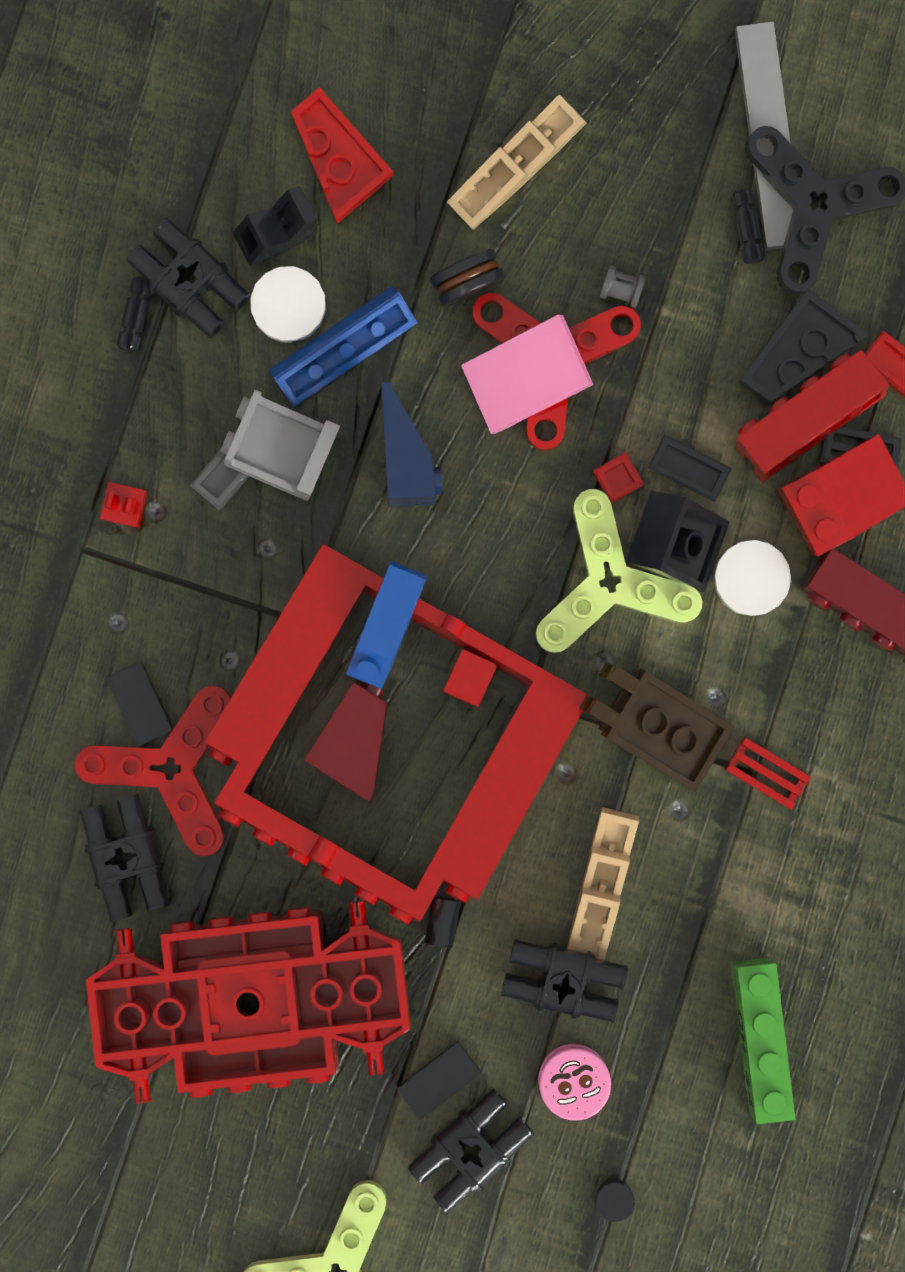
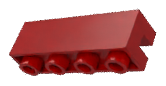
M862 350L853 356H850L848 353L841 356L830 366L831 371L821 378L818 375L813 376L799 388L801 391L790 400L787 397L780 399L768 410L770 414L759 422L753 419L739 429L735 449L744 460L746 458L750 460L754 466L753 472L762 483L886 396L889 387L888 382Z

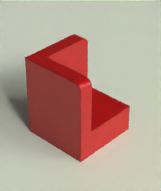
M462 649L443 692L475 707H479L496 670V665Z

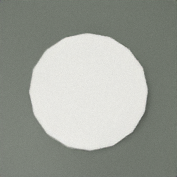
M294 266L278 267L265 273L255 284L251 295V313L258 328L269 338L282 343H293L292 341L304 340L312 336L321 326L326 313L325 294L319 281L308 271Z
M757 540L739 542L724 552L715 568V591L722 603L735 613L748 616L766 614L778 607L788 594L791 583L789 564L783 554L769 543Z

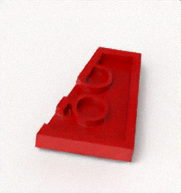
M320 87L291 111L334 219L338 224L394 176V172Z

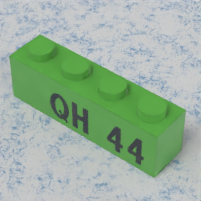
M770 958L731 962L749 1114L756 1124L796 1120L777 964Z

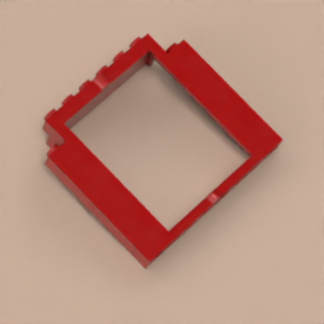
M323 544L204 742L206 747L211 750L208 755L210 758L226 767H229L231 762L236 764L235 769L214 804L217 808L221 809L218 814L220 818L236 827H239L240 823L244 822L255 829L252 836L271 847L277 841L289 848L286 853L288 857L304 866H307L308 862L312 861L323 868L320 875L339 886L345 880L357 887L354 893L356 896L372 905H375L377 900L391 907L388 914L409 925L412 919L416 922L421 921L442 883L448 886L445 892L461 902L466 903L468 898L474 901L479 899L582 713L579 707L588 694L468 627L458 618L440 611L421 599L418 600L411 618L412 621L456 646L494 663L498 670L525 684L529 689L415 890L411 889L343 850L331 841L317 835L244 793L361 593L363 592L376 599L384 580L381 576Z

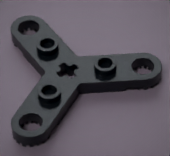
M770 126L756 129L745 143L746 157L763 173V177L793 208L780 264L776 273L779 286L784 289L783 291L790 294L804 293L816 282L833 220L889 208L900 202L905 196V177L900 171L891 167L823 180L777 129ZM765 137V139L769 138V141L773 142L772 145H774L773 149L775 151L772 156H764L758 151L756 146L757 139ZM887 178L888 181L891 180V183H894L895 193L893 197H886L879 191L878 183L880 179ZM820 196L823 199L820 205L822 209L817 208L813 211L809 206L812 202L811 197L816 198ZM795 264L803 267L806 277L802 284L794 283L789 278L788 269L790 265Z

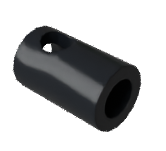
M434 896L431 903L425 943L440 947H453L460 907L459 900Z

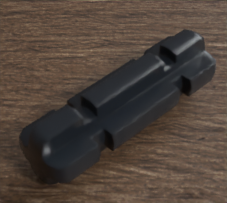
M751 189L738 190L732 195L734 210L738 211L735 218L740 244L744 245L742 249L743 261L745 264H756L763 261L765 253L763 244H759L762 237L757 210L753 209L755 204L754 194Z
M134 277L131 281L129 291L132 295L127 298L121 324L124 329L119 332L117 346L120 349L129 352H137L139 349L141 338L138 334L143 332L149 306L146 300L151 297L152 293L150 292L149 282L142 277Z

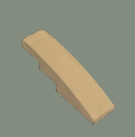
M559 94L533 122L528 121L503 148L499 147L447 203L474 230L530 180L587 122Z
M601 807L566 949L583 953L592 951V954H595V958L605 960L620 905V895L630 863L629 856L639 824V816Z

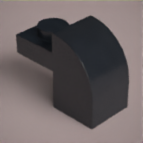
M297 186L288 189L272 208L247 215L232 233L249 266L273 259L303 243L313 234L310 227L318 219L301 187Z

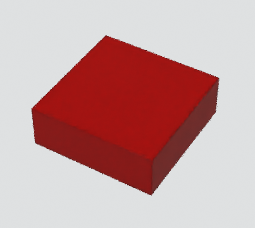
M626 452L592 471L602 491L608 496L611 505L645 485Z

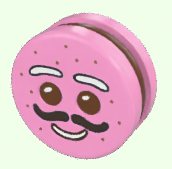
M566 1044L557 1047L545 1057L539 1069L538 1085L545 1105L554 1114L567 1120H583L598 1113L606 1104L611 1090V1078L605 1062L597 1052L585 1045Z

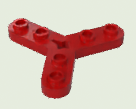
M207 686L195 695L161 749L101 745L88 746L82 749L76 756L75 771L79 778L91 784L158 787L190 851L198 856L213 855L221 849L225 834L194 769L208 748L204 742L231 699V696L223 688ZM171 757L174 758L175 765L181 766V773L174 774L173 780H170L166 772L152 771L151 765L168 764Z

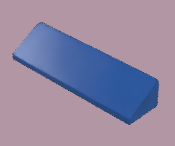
M390 287L272 367L269 372L292 406L296 407L418 322L401 294L394 287Z

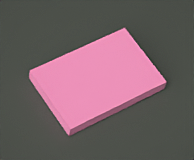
M560 314L461 365L491 434H497L593 385L565 318Z

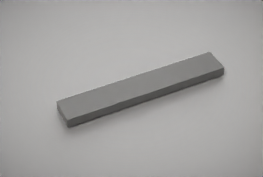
M774 22L736 26L735 38L749 136L760 127L770 126L777 129L790 142ZM765 137L757 139V149L764 156H772L775 151L773 149L774 145H772L773 142H770L769 138L765 139ZM753 164L765 251L781 249L784 246L793 208Z

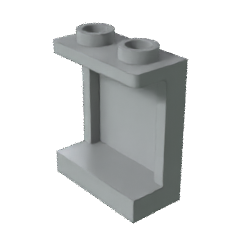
M254 390L251 399L244 396L235 417L240 419L241 422L237 432L229 431L220 450V452L226 454L224 465L308 501L340 426L328 420L322 424L261 396L262 392Z

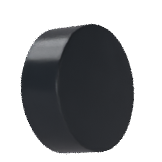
M608 1180L596 1192V1206L601 1216L605 1219L619 1222L628 1218L633 1212L635 1206L634 1195L631 1188L625 1182Z

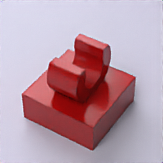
M108 482L100 519L139 529L148 492Z

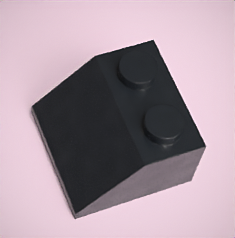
M651 490L626 562L647 573L688 585L697 591L705 593L729 521L686 497Z

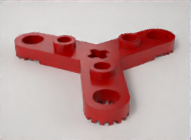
M487 293L480 296L473 306L475 325L500 344L541 324L497 293ZM495 303L497 306L499 305L502 309L501 319L494 323L486 322L480 314L485 304ZM617 306L569 327V330L583 362L586 364L633 342L640 332L641 321L638 314L632 308ZM617 316L627 317L630 323H632L631 332L625 336L615 334L611 329L612 320ZM568 398L528 417L526 434L528 441L533 447L538 450L548 451L556 448L561 443L565 433ZM548 421L555 426L556 436L552 440L545 442L536 437L534 429L539 422Z

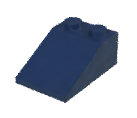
M381 382L387 489L390 508L436 505L435 495H443L441 467H433L431 453L390 382Z

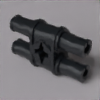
M166 217L154 228L153 235L175 255V259L169 265L164 266L142 245H138L131 251L126 261L149 282L150 292L158 294L175 310L177 317H187L211 339L222 329L225 322L202 301L205 293L213 290L236 312L248 302L251 295L228 274L229 269L224 262L220 263L202 246L201 240L196 238L190 239ZM184 273L190 276L194 274L196 281L194 283L189 281L183 282L181 276Z
M138 794L116 800L125 834H122L123 838L118 840L110 836L102 805L79 811L89 843L85 845L86 849L84 850L85 853L89 854L96 879L94 886H97L98 890L102 889L110 922L133 915L124 885L127 877L134 876V879H139L147 911L170 905L160 872L164 870V862H160L153 833H155V830L151 826L147 827ZM122 850L124 853L138 854V856L133 857L132 860L127 862V866L125 862H111L116 856L122 854Z
M514 939L510 963L543 970L544 978L540 977L539 980L506 972L501 996L533 1003L534 1008H537L538 1011H541L543 1008L571 1015L572 1019L583 1015L614 1023L619 999L586 992L584 987L585 984L588 985L589 982L624 989L628 974L627 965L597 959L595 954H592V951L583 953L558 947V943L549 944L546 947ZM569 974L566 983H564L563 987L560 988V983L562 982V979H565V975Z
M495 1088L469 1111L467 1109L460 1110L458 1112L459 1116L439 1134L435 1133L431 1139L432 1145L408 1166V1170L420 1184L425 1183L447 1162L453 1163L457 1167L458 1174L434 1195L435 1201L447 1214L473 1191L476 1193L483 1191V1186L503 1167L508 1168L511 1162L510 1157L534 1136L532 1129L521 1117L495 1140L493 1138L489 1139L486 1136L484 1128L508 1107L507 1101ZM463 1143H467L470 1147L476 1144L479 1145V1158H475L471 1154L467 1157L463 1156Z

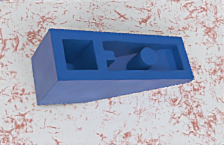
M391 561L346 675L382 689L396 660L427 575Z

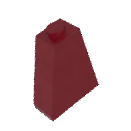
M353 682L304 761L370 802L376 789L388 703L381 699L385 692L366 682L362 686Z

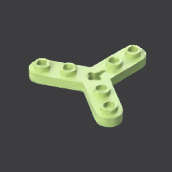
M588 489L581 492L574 502L573 515L588 577L539 623L536 629V640L540 647L551 653L564 651L614 604L678 623H686L695 619L702 609V599L699 592L688 585L626 567L612 505L608 496L597 489ZM604 562H608L609 572H611L612 577L620 578V583L615 586V592L609 593L607 587L601 588L599 581L605 578Z
M371 1180L360 1181L353 1186L324 1253L259 1260L248 1265L244 1272H329L334 1263L339 1264L340 1270L362 1272L360 1267L385 1211L387 1198L384 1189L380 1184Z

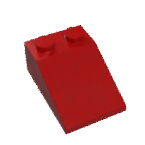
M880 434L865 440L777 487L810 554L814 556H820L847 542L905 507V483Z

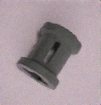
M610 265L600 298L606 299L607 296L629 302L630 307L636 309L646 275L632 276L616 271V267Z

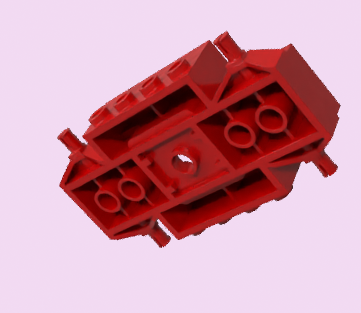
M365 900L358 901L359 916H357L356 901L348 902L351 926H349V930L327 946L325 945L322 910L310 911V907L288 909L287 914L272 916L271 912L248 914V919L233 921L232 916L209 919V924L194 925V921L172 923L170 928L160 935L164 964L136 954L133 945L132 928L116 930L119 951L115 955L116 959L86 979L95 1067L129 1077V1081H133L134 1103L140 1104L142 1101L143 1103L151 1101L148 1080L150 1073L173 1058L178 1093L189 1092V1097L191 1098L212 1095V1089L228 1087L229 1093H240L251 1090V1084L267 1083V1088H281L291 1085L290 1080L306 1078V1083L309 1084L329 1081V1075L336 1074L339 1065L337 1041L363 1049V1052L367 1055L368 1075H375L376 1073L374 1059L376 1060L377 1075L384 1074L383 1046L410 1030L411 1025L402 941L400 938L369 927L366 919ZM243 993L256 995L260 1003L258 1011L252 1014L242 1012L238 1006L239 996Z

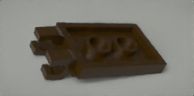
M606 662L599 676L621 688L620 693L611 708L597 699L586 695L579 709L602 722L598 729L603 731L601 733L603 737L696 792L734 726L646 670L639 669L637 671L633 669L631 674L618 666Z

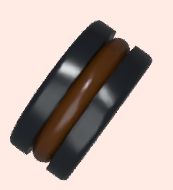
M487 249L471 255L430 277L432 287L436 288V293L440 296L438 300L442 307H448L492 287L505 278L502 268H499V263L495 260L497 256L493 249Z

